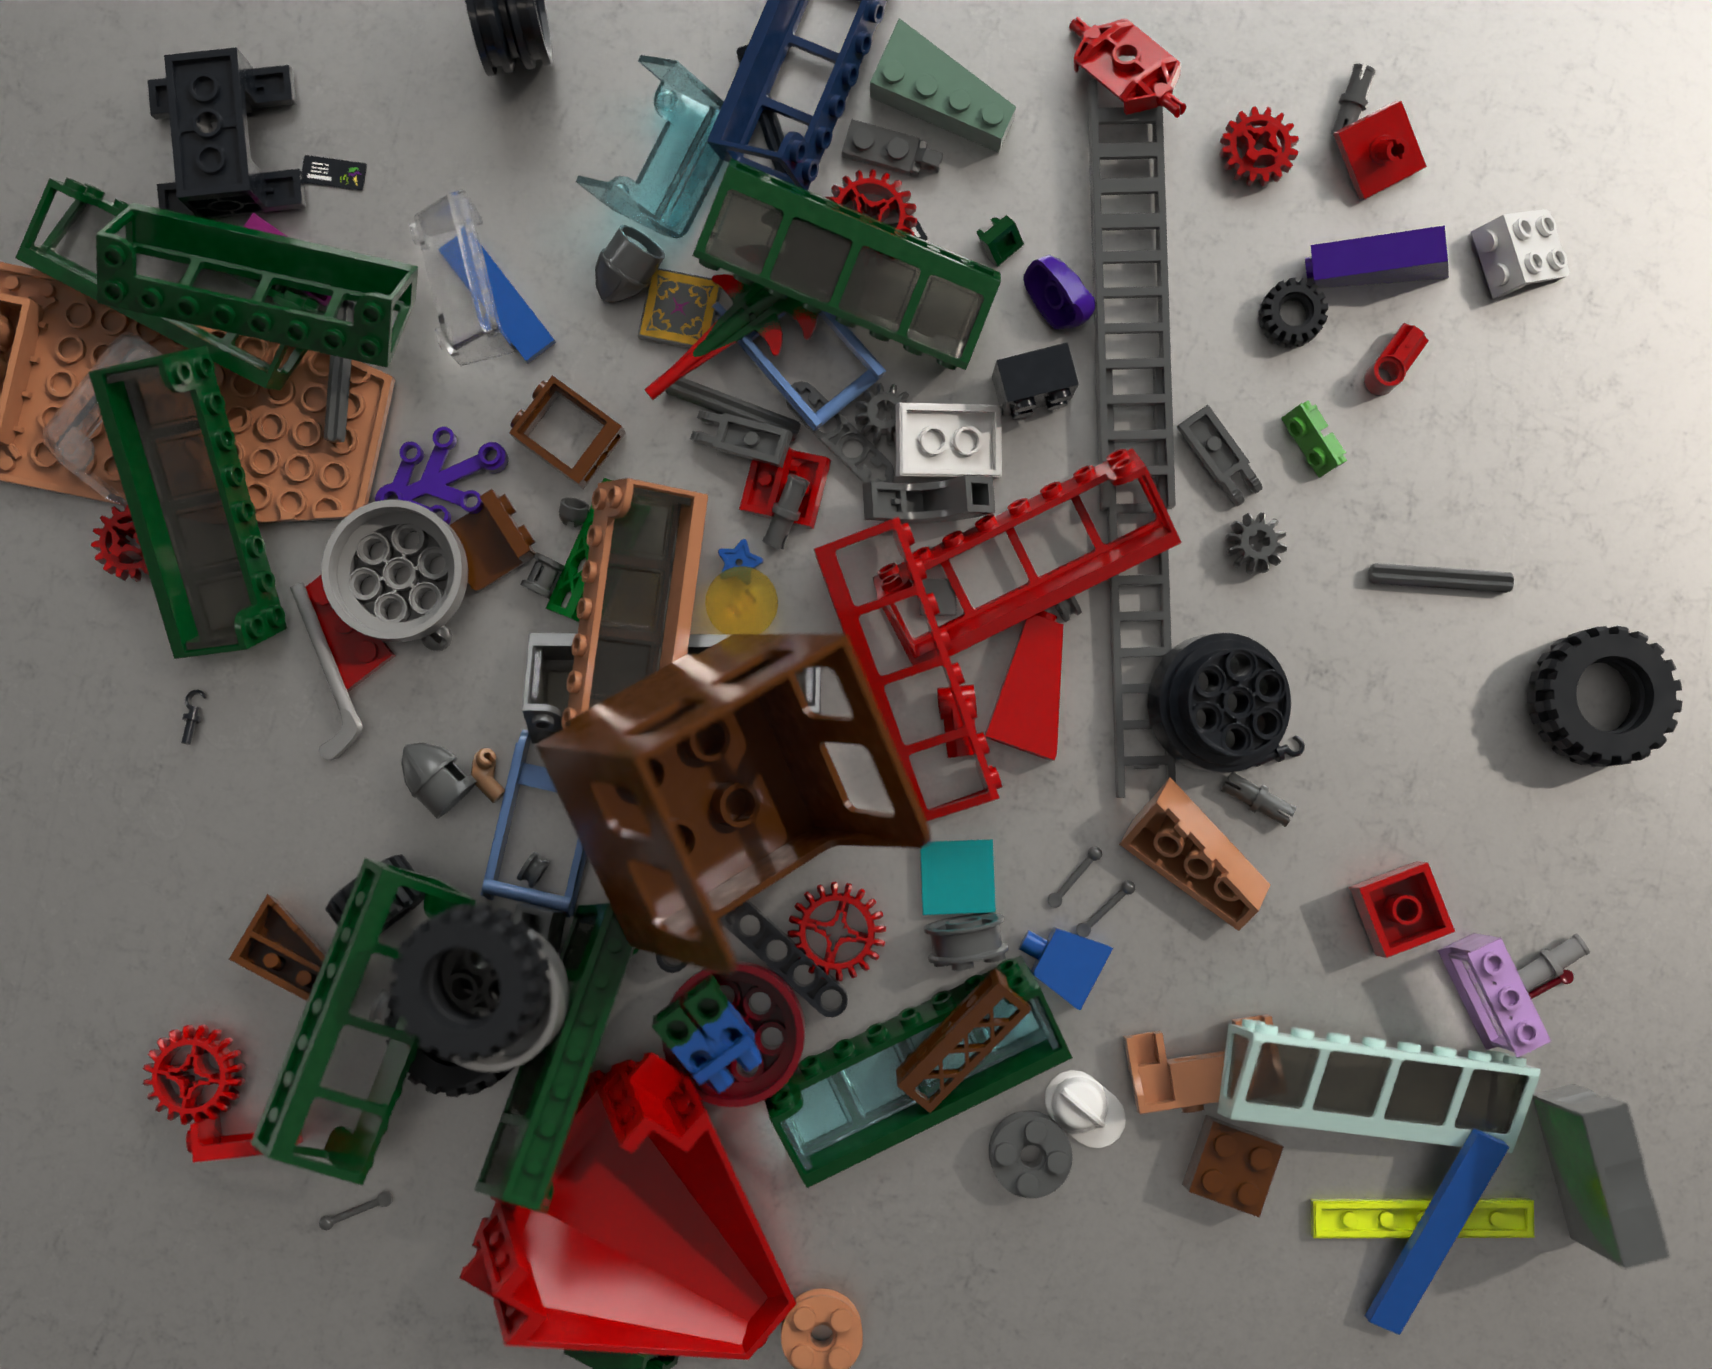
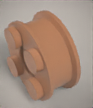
M827 1288L808 1290L795 1298L797 1304L788 1313L781 1325V1344L788 1362L794 1369H849L857 1360L863 1343L861 1318L855 1305L842 1293ZM819 1325H825L832 1330V1334L827 1340L819 1341L812 1336L813 1329Z

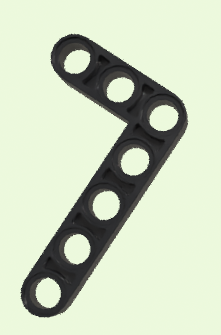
M749 900L718 919L721 927L724 925L820 1014L832 1018L844 1012L848 1002L845 988L833 976L827 975L823 971V967L817 966L811 958H808L803 949L797 948L795 942ZM747 915L755 916L760 922L759 932L752 936L743 933L740 927L741 919ZM781 940L785 943L788 950L786 957L775 960L768 955L767 945L771 941ZM656 954L657 964L665 972L676 973L688 965L683 962L679 965H671L666 961L665 957ZM800 965H808L812 968V965L816 967L814 969V980L809 984H800L794 977L795 968ZM826 990H836L840 993L842 997L840 1006L828 1009L822 1004L821 996Z

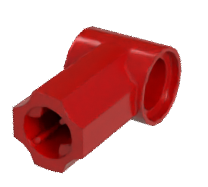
M1403 323L1377 360L1364 375V384L1371 393L1383 396L1404 380L1406 372L1429 342L1425 333L1415 325L1411 326ZM1379 369H1384L1390 374L1391 382H1387L1380 377Z
M961 685L960 688L964 699L971 697L977 713L974 685ZM950 687L937 688L940 720H943L944 733L963 727ZM967 736L946 742L947 758L974 755Z

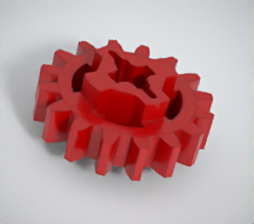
M1256 106L1252 107L1249 117L1243 111H1240L1236 117V122L1229 121L1225 128L1228 133H1223L1220 139V143L1226 146L1221 149L1219 155L1223 158H1229L1224 167L1225 170L1234 168L1237 171L1234 176L1236 181L1242 176L1247 177V186H1251L1255 179H1259L1261 186L1265 187L1269 182V177L1278 182L1283 176L1282 171L1286 173L1290 171L1293 166L1290 160H1295L1299 152L1292 148L1299 141V137L1289 135L1294 124L1289 123L1284 126L1281 122L1285 114L1281 112L1274 118L1271 116L1270 107H1267L1264 114H1259ZM1276 135L1280 140L1281 146L1277 144ZM1258 143L1264 146L1260 151L1254 148ZM1237 147L1241 149L1242 158L1238 154ZM1256 166H1265V168H1257Z
M126 502L124 511L113 506L111 508L113 516L110 519L103 515L100 517V520L105 525L103 528L93 529L92 532L100 536V538L92 542L91 547L101 551L94 558L97 562L105 564L103 570L111 575L116 573V577L123 581H126L130 575L133 580L139 582L143 572L148 576L149 574L141 548L138 549L134 545L132 546L126 538V535H128L132 539L137 540L136 543L139 544Z

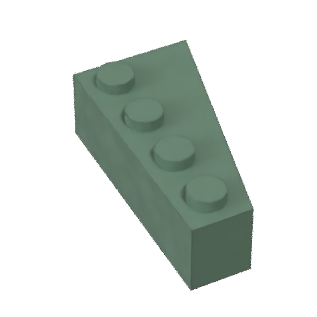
M898 19L870 81V97L999 153L1013 123L1016 106L903 20Z

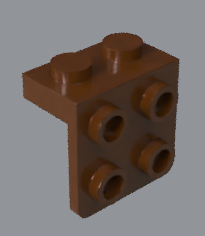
M493 489L479 496L484 503V507L479 513H468L449 525L457 534L464 547L468 562V583L475 591H482L533 559L536 554L531 545L536 543L533 536L524 524L519 527L512 517L516 513L514 506L506 494L499 496Z

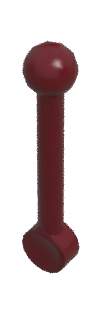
M1563 969L1564 974L1528 992L1530 998L1533 999L1561 983L1570 984L1574 980L1573 973L1570 970Z

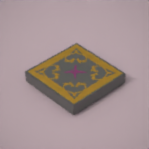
M658 268L648 285L638 338L690 349L715 323L716 311L712 308V305L719 302L722 289L712 282V278Z

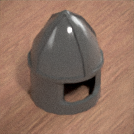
M621 225L607 247L602 249L595 266L596 289L601 300L604 302H618L639 294L645 287H648L651 277L665 258L663 250L652 239L633 227ZM628 237L644 245L647 252L635 245Z
M423 742L408 744L403 749L401 761L404 781L411 795L417 798L436 819H439L459 803L478 781L472 775L466 776L455 764L457 757L443 747Z

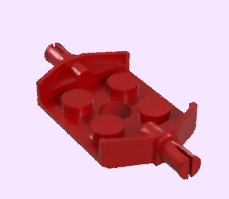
M1076 17V21L1074 19L1071 21L1069 29L1082 39L1074 55V71L1077 73L1080 66L1124 103V113L1126 115L1157 108L1158 106L1165 107L1176 118L1185 112L1186 104L1173 95V90L1181 73V62L1132 22L1123 18L1099 26L1095 24L1090 27L1080 17ZM1122 55L1136 57L1131 61H1121L1118 59Z

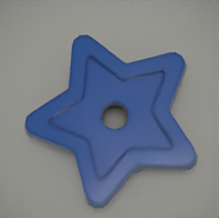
M742 539L734 549L721 548L718 550V554L724 562V567L720 574L722 580L736 577L745 585H750L752 570L764 562L763 558L750 553L746 539ZM738 559L743 561L740 566L736 565Z

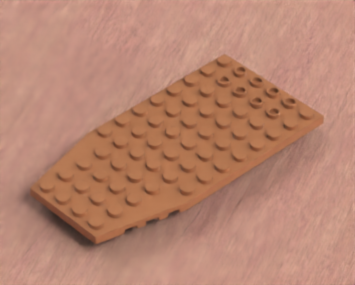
M0 262V481L125 506L127 500L88 372L189 348L106 305L97 303L93 298L37 269ZM198 326L220 338H223L227 333L225 331ZM239 335L235 341L237 347L270 364L279 346L278 343ZM288 346L279 369L283 367L296 347ZM308 350L281 390L263 388L214 362V372L220 393L225 401V410L230 428L235 436V446L239 460L245 471V481L251 502L255 507L257 523L340 520L356 509L368 504L395 379L392 376L363 362L352 360L346 437L344 442L336 443L329 442L324 438L330 355ZM158 366L136 371L147 414L153 428L198 420L190 391L182 393H172L169 391L161 379ZM201 429L156 439L173 499L179 500L218 491ZM221 500L177 510V516L180 518L214 525H228Z

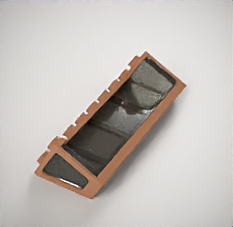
M630 478L598 483V488L595 489L592 496L594 517L593 524L587 532V544L590 547L588 561L584 563L582 569L584 590L583 597L577 605L579 627L578 634L574 636L572 642L574 663L573 671L569 673L567 678L569 700L568 707L565 708L562 715L563 729L567 728L565 725L566 721L687 654L708 494Z

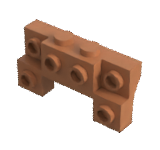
M1268 1014L1231 1020L1232 1024L1242 1025V1019L1257 1020L1273 1025L1272 1016ZM1161 1031L1123 1036L1128 1069L1132 1077L1136 1108L1139 1114L1182 1108L1183 1113H1192L1204 1110V1104L1218 1102L1219 1105L1225 1050L1167 1059L1163 1033ZM1237 1034L1229 1098H1233L1249 1044L1248 1038ZM1264 1042L1261 1045L1246 1098L1287 1092L1276 1043Z

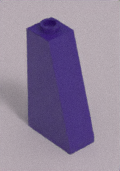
M1445 225L1311 245L1312 256L1305 257L1307 279L1314 278V283L1318 286L1317 289L1449 278Z

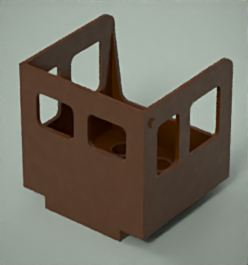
M733 634L699 654H686L566 721L565 725L567 728L535 745L630 947L723 975H729L737 968L733 951L718 921L723 915L832 847L868 846L922 849L931 841L928 824L847 634ZM805 667L831 669L839 681L853 717L815 714L808 706L794 673ZM825 742L861 745L866 748L873 760L894 813L859 809L851 803Z

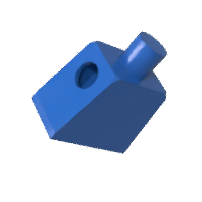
M1053 927L1047 940L1028 930L1019 946V950L1036 959L1030 970L1032 974L1078 1010L1082 1009L1113 950L1108 945Z

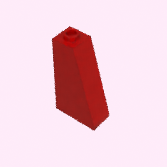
M1042 611L1024 621L984 735L989 740L1052 762L1055 761L1058 746L1064 624L1056 622V615Z

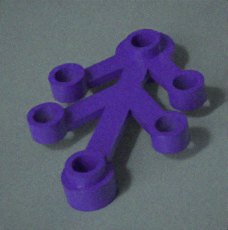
M439 427L433 433L432 439L435 446L420 481L408 485L415 465L421 463L424 458L422 448L417 443L409 441L400 448L399 453L402 461L393 482L385 484L378 490L375 502L387 500L391 495H397L398 500L419 504L435 514L440 511L444 512L443 520L448 525L451 522V514L444 506L434 505L430 508L414 500L428 494L461 506L469 514H477L483 509L484 503L479 497L481 495L474 490L463 492L446 485L482 469L492 474L503 471L508 465L509 458L507 452L500 444L488 442L480 447L477 455L442 470L449 450L455 447L457 438L450 428ZM443 434L450 435V440L446 444L439 443V438ZM417 449V455L414 458L408 459L406 457L408 450ZM489 451H497V456L494 460L487 461L485 459ZM470 497H477L478 502L474 507L469 508L466 506V502Z

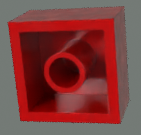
M1416 861L1349 887L1376 956L1388 958L1455 932L1428 862Z

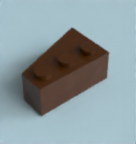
M267 894L229 960L308 1001L327 953L276 898Z

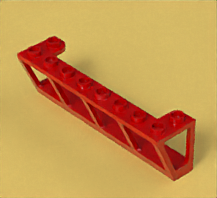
M1133 448L1117 450L1107 456V461L1095 467L1093 465L1082 467L1073 474V478L1063 483H1050L1040 490L1041 494L1029 500L1027 498L1018 499L1007 507V511L997 516L994 514L986 515L975 522V527L964 532L961 530L954 531L942 539V543L932 548L922 547L912 553L914 559L921 558L925 570L941 563L964 610L961 616L939 626V629L946 628L953 648L947 650L949 657L1182 543L1147 466ZM1138 479L1155 513V520L1109 543H1103L1079 494L1107 480L1112 485L1119 486ZM1071 499L1094 545V549L1071 562L1039 576L1036 574L1014 527ZM1006 531L1029 580L1026 584L974 608L971 606L949 559ZM905 562L898 565L897 563H890L882 567L877 572L878 575L873 577L877 599L912 587V581ZM896 603L882 607L912 665L938 656L930 631L914 638L911 636Z
M896 517L814 549V553L843 634H847L927 822L1000 798L997 789L1003 788L996 767L988 766L985 754L990 753V749L983 732L977 734L972 720L978 718L972 699L971 697L964 699L959 686L965 683L959 663L952 664L947 650L953 648L949 634L945 627L939 629L934 615L940 613L933 592L927 594L922 582V580L928 578L921 558L914 559L910 546L915 543L908 522L901 524L900 518ZM891 530L897 549L906 564L913 586L866 604L855 606L840 568L836 551ZM912 596H917L938 656L881 676L876 668L859 618L865 613ZM942 666L963 727L905 745L884 687L889 683ZM967 736L976 759L975 765L983 790L928 809L909 756L913 753Z

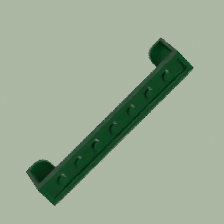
M66 177L65 182L49 178L15 258L97 301V274L56 253L55 248L87 204L97 206L114 216L119 215L130 204L119 199H115L114 203L104 199L106 192L87 183L82 184ZM60 191L74 198L75 201L41 246L35 245L34 243L56 192ZM228 274L255 289L259 286V280ZM184 275L182 276V278L180 279V281L178 282V284L181 283V281H182ZM277 284L270 287L267 295L273 297V301L280 306L324 316L325 312L319 310L320 302L306 295L300 294L299 296L290 292V287ZM108 306L189 349L207 345L210 357L215 363L266 389L281 390L308 351L295 348L283 367L279 369L287 351V345L279 344L270 364L237 347L235 341L239 337L238 334L227 332L223 338H220L193 324Z
M131 203L96 233L97 303L386 368L391 363L416 300L418 266L138 203ZM124 226L126 239L115 235ZM136 254L188 264L189 266L180 284L137 275ZM203 268L260 281L252 300L192 287L199 271ZM274 284L332 297L324 316L264 303L270 287ZM344 300L356 302L353 322L335 319ZM393 310H394V311H398L399 313H398L397 318H396V320H395V323H394V325H393V327H392V322H393Z
M368 858L364 859L251 1141V1144L263 1155L272 1160L358 1185L364 1184L367 1174L374 1164V1157L381 1139L388 1129L389 1119L395 1104L402 1094L403 1084L410 1066L415 1061L421 1039L416 1034L411 1037L408 1036L403 1027L408 1025L403 1016L399 1017L396 1027L392 1028L349 1013V1010L372 954L378 953L393 959L402 956L397 948L378 942L379 935L400 886H406L426 893L423 909L429 918L459 905L469 904L471 907H474L475 899L438 878ZM345 1025L391 1039L367 1100L320 1085L341 1030ZM320 1097L362 1110L355 1130L353 1131L345 1126L336 1127L328 1137L324 1149L296 1145L315 1098ZM300 1155H307V1156H313V1157L324 1158V1159L328 1160L330 1163H332L333 1165L327 1164V1163H324V1162H320V1161H317V1160H314V1159H310V1158H307V1157H304V1156H300Z

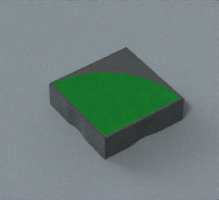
M1576 1084L1533 1094L1532 1098L1570 1238L1623 1269L1670 1258L1656 1204L1647 1180L1643 1157L1628 1103L1609 1096L1600 1097L1592 1090Z

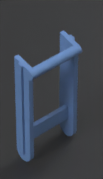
M719 302L712 305L718 316L717 319H719L726 310ZM823 310L819 315L865 366L867 371L815 413L755 345L753 340L760 335L759 333L753 331L737 342L813 431L819 429L886 373L883 366L847 326L835 320L836 316ZM783 312L778 315V318H782L786 313Z
M523 729L519 741L515 745L480 895L492 901L494 896L564 911L566 912V917L571 918V916H574L587 860V854L579 837L565 896L498 881L520 784L557 792L545 767L526 763L531 738L528 730Z

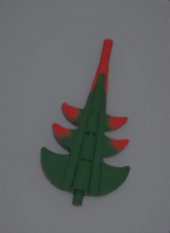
M776 208L761 217V222L777 232L784 213ZM794 217L784 239L787 250L782 255L778 254L772 272L815 290L824 291L832 296L853 243L844 236L799 217ZM746 245L736 248L734 253L741 259L764 267L771 248L763 245ZM860 252L841 298L842 301L859 307L866 288V271ZM714 275L712 282L727 293L733 305L670 369L644 390L652 400L656 399L680 378L753 331L761 335L770 347L772 355L778 357L783 342V332L778 315L784 312L793 317L800 325L804 339L807 341L811 339L816 329L818 313L805 309L801 305V301L789 296L788 299L775 297L767 291L768 287L756 282L753 285H748L736 280L733 275Z

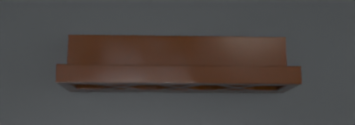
M994 968L896 1069L897 1087L931 1113L1031 1011V1006L1008 987L1006 976ZM1004 997L1017 1007L1010 1017L994 1018L993 1008ZM989 1013V1018L983 1019ZM995 1026H1000V1027L994 1032V1027H995ZM990 1027V1037L984 1043L968 1044V1034L974 1028ZM964 1053L965 1062L959 1069H943V1059L948 1054ZM939 1064V1070H934L935 1067ZM924 1079H939L940 1088L930 1098L916 1088Z

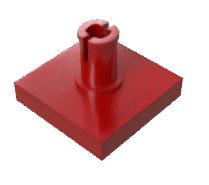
M1394 101L1333 133L1359 199H1366L1427 167L1402 101Z

